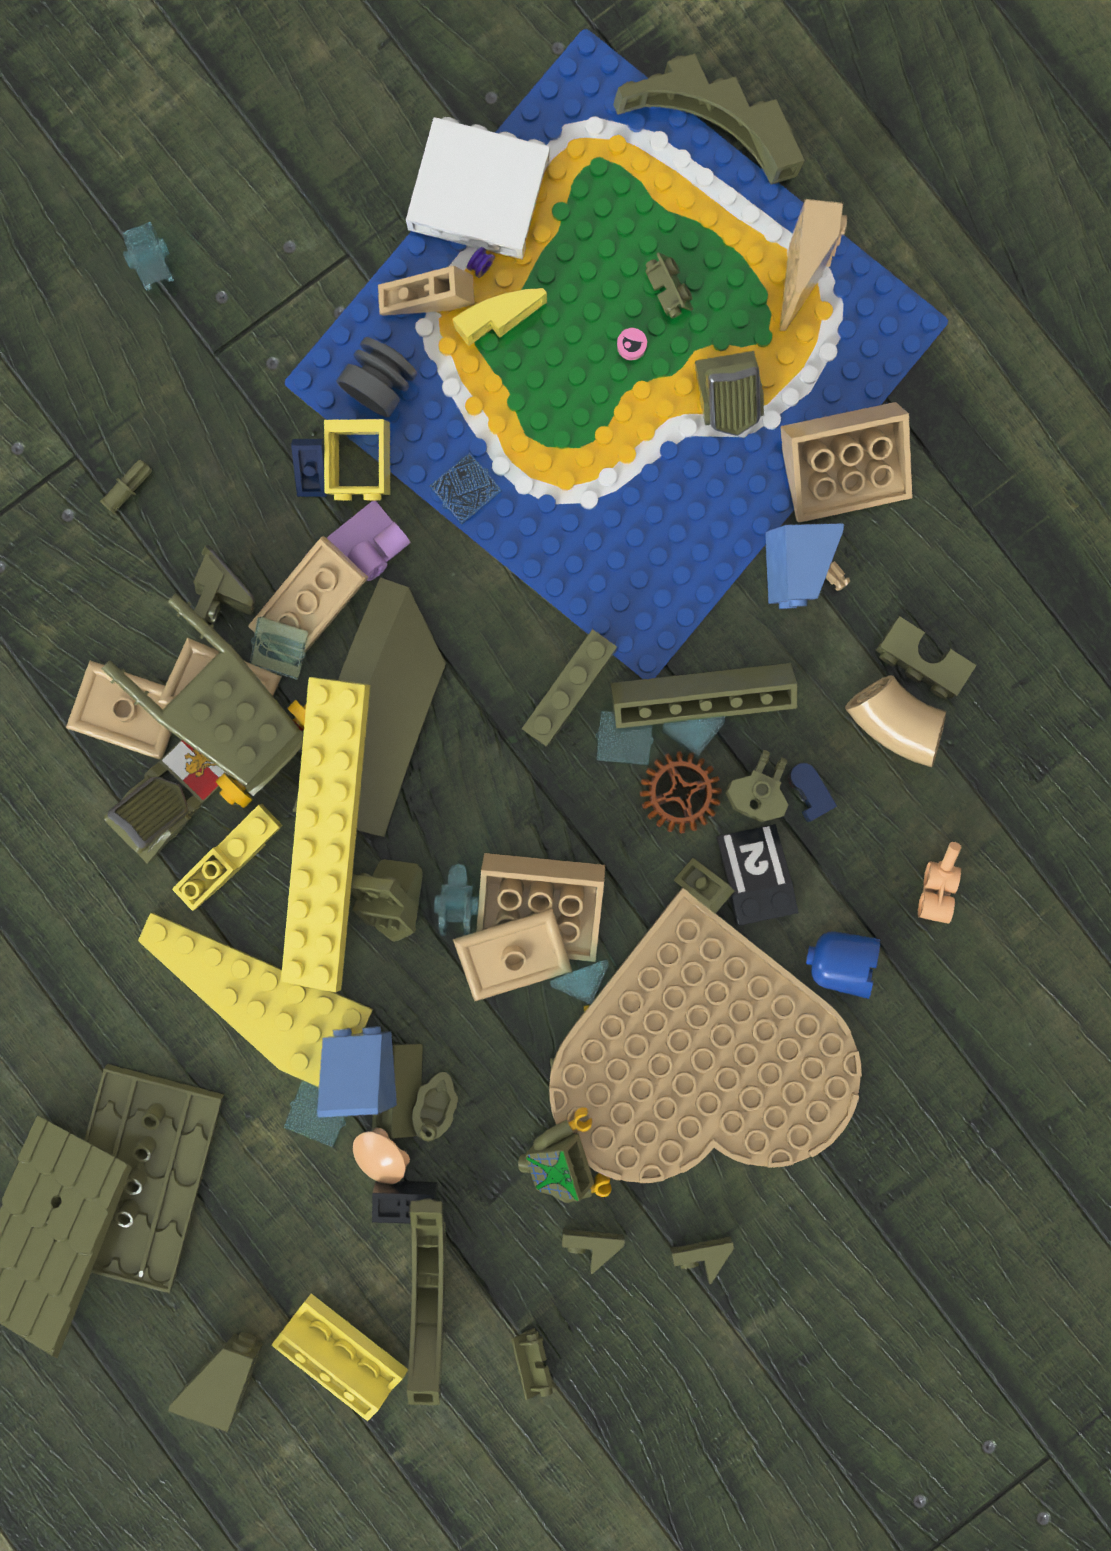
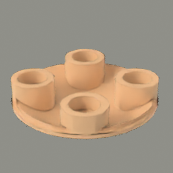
M376 1127L372 1131L359 1134L354 1140L353 1154L355 1160L363 1172L370 1178L384 1184H395L404 1177L406 1166L410 1162L409 1155L405 1151L400 1150L389 1139L384 1129Z

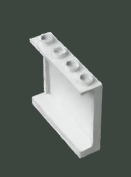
M434 117L406 217L408 230L475 248L484 247L487 251L523 260L526 250V238L546 164L550 161V147L539 140L530 139L525 141L518 139L515 135L508 132H500L498 134L488 131L481 125L473 124L467 126L459 124L457 120L450 117H443L442 119Z

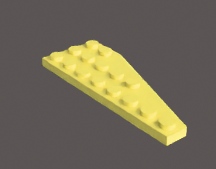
M150 913L138 939L148 951L279 1070L319 1087L323 1038L332 1036L333 1030L351 1028L352 1034L362 1033V1028L366 1027L373 1011L372 1008L335 992L281 982V968L155 913Z

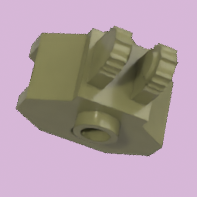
M763 750L755 769L750 772L749 776L732 780L725 791V795L734 811L759 822L783 817L788 808V803L780 790L782 782L779 781L787 760L781 757L774 768L775 771L772 778L762 774L763 769L770 758V752ZM751 800H755L758 803L756 810L751 808Z

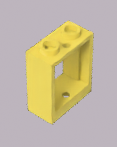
M384 419L324 420V482L326 494L334 495V500L351 501L352 495H363V500L380 501L381 495H390V422ZM339 435H379V486H339Z

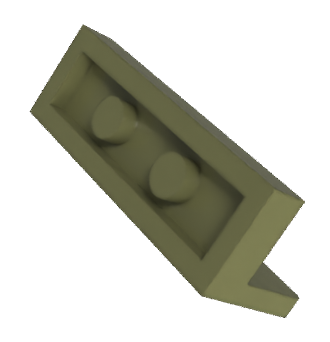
M392 1043L397 1106L382 1113L373 1114L372 1130L376 1127L382 1128L391 1139L418 1136L414 1130L412 1114L422 1081L423 1046L422 1044Z

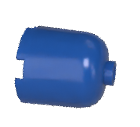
M841 932L824 933L818 938L816 946H809L806 964L812 965L811 975L813 980L821 987L869 999L873 986V981H871L873 969H870V967H877L880 939Z

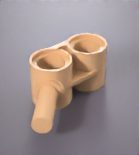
M951 842L949 844L943 861L939 863L928 862L924 875L923 892L918 905V918L950 923L955 907V898L950 895L957 892L961 877V868L954 866L961 850L959 843Z

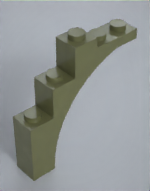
M695 54L685 57H674L668 61L664 74H654L648 79L638 82L629 81L618 87L613 103L618 115L643 107H662L688 112L705 118L732 134L752 153L762 167L770 185L797 177L805 161L777 99L768 102L759 101L750 107L736 76L728 79L719 78L709 84Z
M422 1199L420 1201H411L412 1300L407 1396L408 1405H440L444 1345L446 1224L443 1216V1202Z

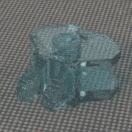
M151 222L123 232L124 242L127 247V251L123 252L125 260L130 269H136L146 291L152 289V283L165 278L168 282L174 280L166 258L170 254L163 237L158 238Z
M459 863L450 868L448 885L442 884L440 895H435L434 913H439L440 936H446L448 922H463L464 936L471 934L472 915H478V897H473L472 886H468L467 869H465V866L459 865Z

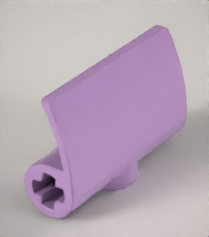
M371 501L327 537L331 543L369 577L367 581L378 577L386 569L387 562L411 543L377 501Z

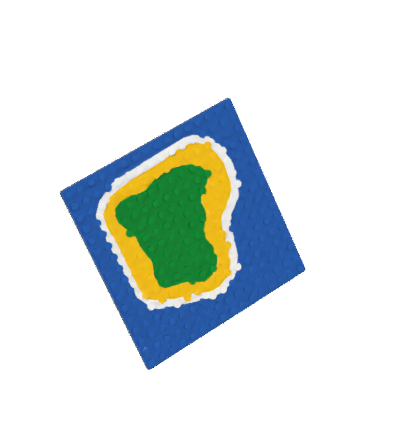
M584 29L495 132L498 134L500 132H508L515 135L518 139L525 141L530 139L539 140L550 147V161L546 164L526 238V250L523 260L486 250V254H493L495 259L489 270L482 277L478 278L475 276V271H469L466 266L472 255L479 248L411 231L286 378L285 386L325 420L384 419L390 422V473L587 635L593 629L616 645L618 650L614 657L643 680L656 678L766 545L765 532L780 527L794 511L783 458L781 426L881 405L948 324V319L846 236L842 235L840 245L836 248L835 256H832L830 267H825L818 283L787 330L780 331L789 243L804 203L779 182L770 185L767 176L759 166L694 114L662 107H643L618 115L613 105L618 87H621L626 82H638L648 79V77L591 31ZM658 252L668 258L672 257L680 271L677 276L680 283H684L691 292L693 299L690 300V303L694 310L690 311L681 308L682 313L675 318L665 314L657 295L665 291L666 288L663 286L657 291L654 290L645 272L647 269L645 264L653 259H656L657 262L659 261ZM456 266L473 275L475 305L504 293L543 288L547 292V303L499 338L495 331L491 329L468 346L454 328L453 318L474 305L450 311L383 316L379 313L378 285ZM625 329H639L647 338L646 351L637 360H627L617 350L618 337ZM365 337L375 339L390 346L400 353L417 371V376L413 381L406 380L409 384L407 391L392 387V390L399 396L400 402L390 417H384L368 409L342 390L336 382L346 364L362 367L353 354L356 350L364 351L360 343ZM754 351L764 394V416H760L757 424L738 436L714 430L711 425H705L694 367L695 361ZM345 435L379 463V435ZM466 457L470 461L475 460L474 462L454 468L456 465H460L462 460L467 461L465 460ZM470 465H471V467H472V469H473L474 475H475V477H476V480H477V483H478L479 486H477V484H476V481H475V478H474V476H473V473H472V470H471V468H470ZM473 465H474V467H475V470H476V472H477V475H478V478H479V480H480L481 485L479 484V481H478V479H477V476H476V473H475V471H474ZM468 466L472 477L460 481L456 470ZM480 467H481V469H482V471H483V474H484V477H485L487 483H485V480H484V478H483V475H482V472H481V470H480ZM467 468L459 470L460 472L467 471V475L462 476V479L470 476ZM453 471H455V474H456V476H457V479H458V482H459V484H460V487H461L462 492L460 491L459 485H458V483H457V480H456V477H455ZM451 472H452L453 477H454V479H455V482H456V485H457V487H458L459 493H458L457 488H456V486H455V483H454V480H453V478H452ZM449 473L457 496L491 485L489 478L492 480V489L491 486L486 487V490L482 491V494L486 492V495H481L480 492V502H478L480 506H477L476 510L479 490L474 492L476 494H467L476 497L474 508L451 503L453 487L448 505V486H445V499H442L441 495H439L441 493L442 495L444 494L443 485L438 494L443 476ZM444 480L443 484L451 486L450 480ZM463 495L462 498L472 503V505L469 506H473L475 498L471 497V501L469 496ZM481 497H487V498L485 499L486 501H485V502H481V500L484 499V498H481ZM452 499V502L463 504L458 499ZM454 506H455L456 508L458 507L457 512H454V511H453V509H455ZM459 508H464V511L469 509L468 515L464 514V512L460 513ZM456 514L464 515V516H467V517H466V518H465V517H461V516H458V515H456Z

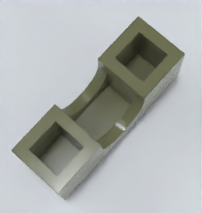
M899 616L893 621L875 651L881 654L879 658L890 666L894 667L897 664L905 669V675L913 681L927 683L931 686L930 691L942 699L956 697L977 665L952 649L945 652L938 663L924 661L919 655L918 644L925 632Z

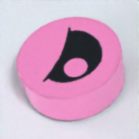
M628 328L622 331L617 340L619 354L627 360H637L644 355L647 348L645 334L636 328Z

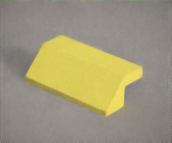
M312 1293L271 1344V1346L367 1421L380 1409L391 1390L408 1372L405 1366Z

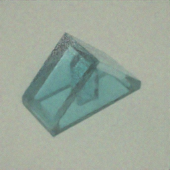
M725 716L664 723L662 728L666 735L689 753H693L694 757L697 758L724 725Z
M607 959L551 979L549 982L551 987L591 1005L609 964Z

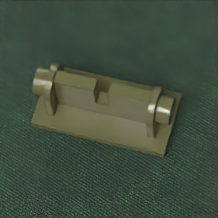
M658 252L659 261L657 262L656 259L647 262L645 264L647 267L645 272L654 290L657 291L663 286L666 288L665 291L657 295L665 314L675 318L682 313L681 308L690 311L694 310L690 303V300L693 299L691 292L684 283H680L677 276L680 271L672 257L668 258Z
M532 1328L511 1338L525 1400L538 1394L541 1397L553 1394L552 1388L554 1383L551 1380L549 1368L543 1365V1361L547 1360L542 1343L543 1337L539 1336L535 1328Z

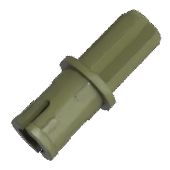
M138 460L121 479H116L118 482L100 502L115 514L131 495H136L134 491L150 475L152 469L144 461Z

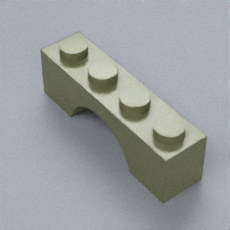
M592 629L522 727V730L548 747L562 729L583 695L614 656L618 647Z

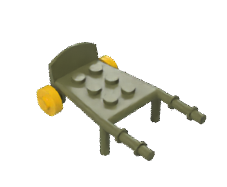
M175 593L167 602L178 612L177 616L181 615L201 634V639L204 637L219 651L207 666L164 709L147 695L149 693L147 690L145 692L141 690L124 674L125 669L121 671L111 660L101 669L112 679V684L116 682L136 701L135 705L139 704L158 723L225 772L216 780V783L222 789L219 794L231 805L236 802L242 808H245L253 800L245 790L247 789L250 794L255 795L302 748L306 705L303 707L295 699L287 708L295 716L292 720L238 655L235 648L228 644L213 629L214 625H209L190 607V602L187 604Z

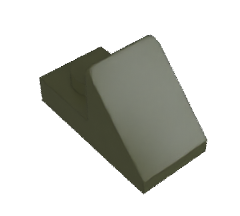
M694 858L690 860L674 879L681 888L688 891L714 914L735 891Z
M563 1229L562 1247L568 1248V1252L584 1254L586 1249L592 1250L590 1274L597 1271L621 1250L625 1242L624 1234Z
M729 1236L670 1249L674 1266L680 1265L681 1269L697 1267L699 1265L698 1262L704 1261L710 1285L732 1253L734 1245Z

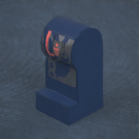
M801 763L790 769L788 782L792 788L799 791L808 807L801 812L807 822H811L837 807L812 765Z

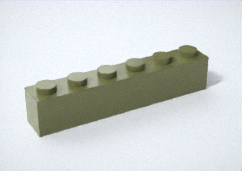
M791 663L611 683L616 729L797 708V681Z

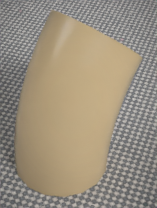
M892 675L881 678L867 686L847 703L845 709L854 721L882 746L915 763L933 767L943 732L946 711L934 708L915 698Z

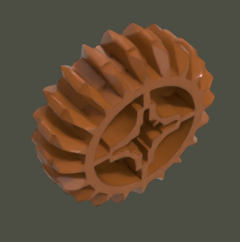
M678 751L676 753V761L674 762L670 754H665L666 765H663L660 760L656 759L654 765L658 771L655 772L651 768L646 770V773L652 777V780H641V784L648 786L649 791H640V797L649 796L650 800L644 802L642 808L645 809L652 806L654 811L650 812L647 817L652 819L659 815L661 818L656 823L658 827H661L665 821L669 822L668 832H672L674 825L679 824V833H685V824L689 823L691 831H696L697 825L695 820L698 819L700 824L705 826L708 822L703 816L704 813L711 817H714L716 814L714 810L709 808L710 804L719 806L721 803L718 799L712 798V794L722 793L721 788L712 789V784L720 781L718 776L711 779L708 777V774L714 770L713 766H709L704 771L701 766L704 764L705 759L700 758L697 764L692 763L694 759L693 753H689L687 760L682 761V752ZM677 768L691 770L701 780L687 783L678 774ZM668 771L671 782L670 790L656 796L657 782L661 775ZM677 783L681 788L695 787V789L688 792L689 794L684 795L687 797L685 801H682L680 797L674 796L666 798V796L673 794L672 791L677 790L674 788ZM705 789L704 802L701 808L693 814L690 801L693 793ZM667 802L678 804L681 811H683L684 818L669 815L660 805Z

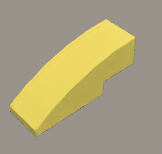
M543 288L524 289L486 299L454 317V328L468 346L491 329L500 338L546 304L547 292Z

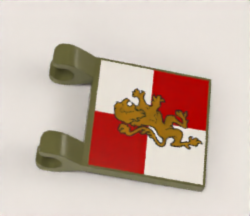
M180 740L157 764L145 773L144 777L149 775L151 778H163L169 771L193 794V796L186 800L188 806L187 814L192 817L202 804L220 787L216 780L225 771L183 740Z

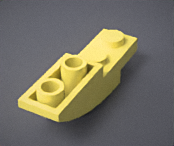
M263 804L258 805L217 847L212 848L172 890L192 911L196 910L246 865L283 825Z

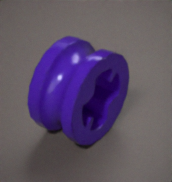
M480 247L472 255L466 268L469 271L474 270L475 276L480 278L489 270L495 256L493 254H486V249Z

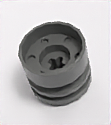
M365 337L360 343L364 351L356 350L353 354L362 367L346 364L336 382L342 390L368 409L384 417H390L400 402L399 396L392 390V387L407 391L409 384L406 380L413 381L417 376V371L400 353L390 346L375 339Z

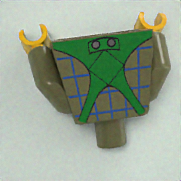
M583 1107L576 1110L574 1120L570 1122L565 1120L543 1132L534 1140L533 1146L527 1153L522 1154L518 1160L520 1172L531 1173L535 1189L538 1192L552 1195L564 1203L592 1197V1193H596L600 1197H607L611 1193L610 1177L598 1173L593 1181L579 1133H573L575 1129L585 1132L591 1128L592 1118L584 1122L579 1120L588 1114L587 1108Z

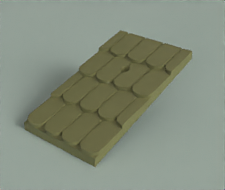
M110 1064L104 1067L84 1141L123 1161L132 1169L91 1273L166 1293L171 1292L190 1227L224 1094L210 1092L206 1089L183 1083L180 1084L179 1082L156 1076H149L148 1074L125 1068L122 1069Z
M37 1115L17 1158L19 1163L4 1193L0 1209V1324L58 1359L132 1167Z

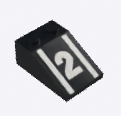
M776 824L716 836L726 883L735 890L729 897L735 925L740 926L799 913L791 876Z

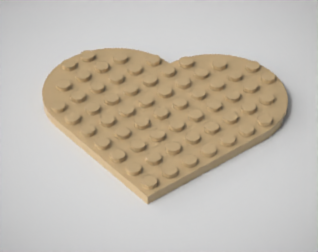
M681 888L563 1039L552 1064L549 1097L556 1125L565 1120L568 1122L574 1120L575 1112L579 1108L584 1107L588 1109V1114L579 1120L584 1122L592 1118L591 1128L585 1132L575 1129L573 1133H579L590 1168L604 1176L619 1181L654 1183L664 1181L667 1178L690 1170L702 1161L713 1148L738 1162L769 1168L794 1165L796 1162L816 1156L830 1146L850 1122L859 1100L858 1093L862 1071L859 1051H857L851 1031L838 1012L717 914H714L701 904L688 891Z

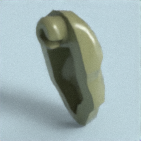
M446 1072L437 1073L428 1083L420 1087L417 1094V1102L413 1107L412 1119L414 1130L419 1138L427 1142L439 1138L447 1131L453 1121V1114L457 1107L458 1096L454 1091L451 1076Z

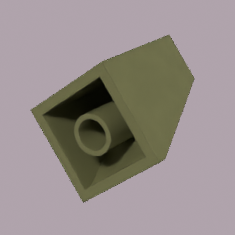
M241 1332L239 1335L234 1333L182 1388L171 1403L168 1412L228 1432L241 1409L263 1343L256 1341L257 1338L249 1333Z

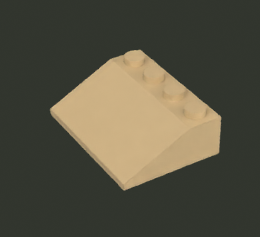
M809 199L804 201L789 243L780 331L787 330L818 283L825 267H830L832 256H835L836 248L840 245L841 236L845 234L847 215H842L843 203Z
M893 402L781 426L783 458L798 523L912 498L909 413L898 403Z
M484 853L476 932L553 909L568 958L571 960L596 962L605 865Z

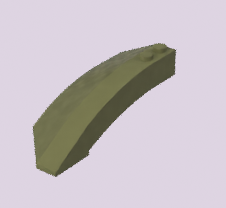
M380 577L338 680L370 685L357 830L384 837L425 718L447 663L433 639L429 626L423 614H421L410 588ZM298 796L293 808V812H297Z

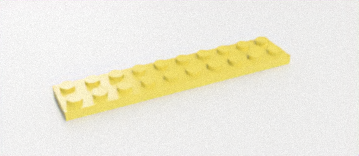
M309 677L281 982L331 992L341 991L370 695V685Z

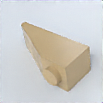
M456 266L378 285L379 313L383 316L450 311L475 305L473 275Z

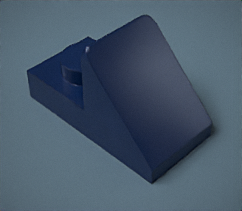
M292 439L291 448L297 497H327L324 482L323 439Z

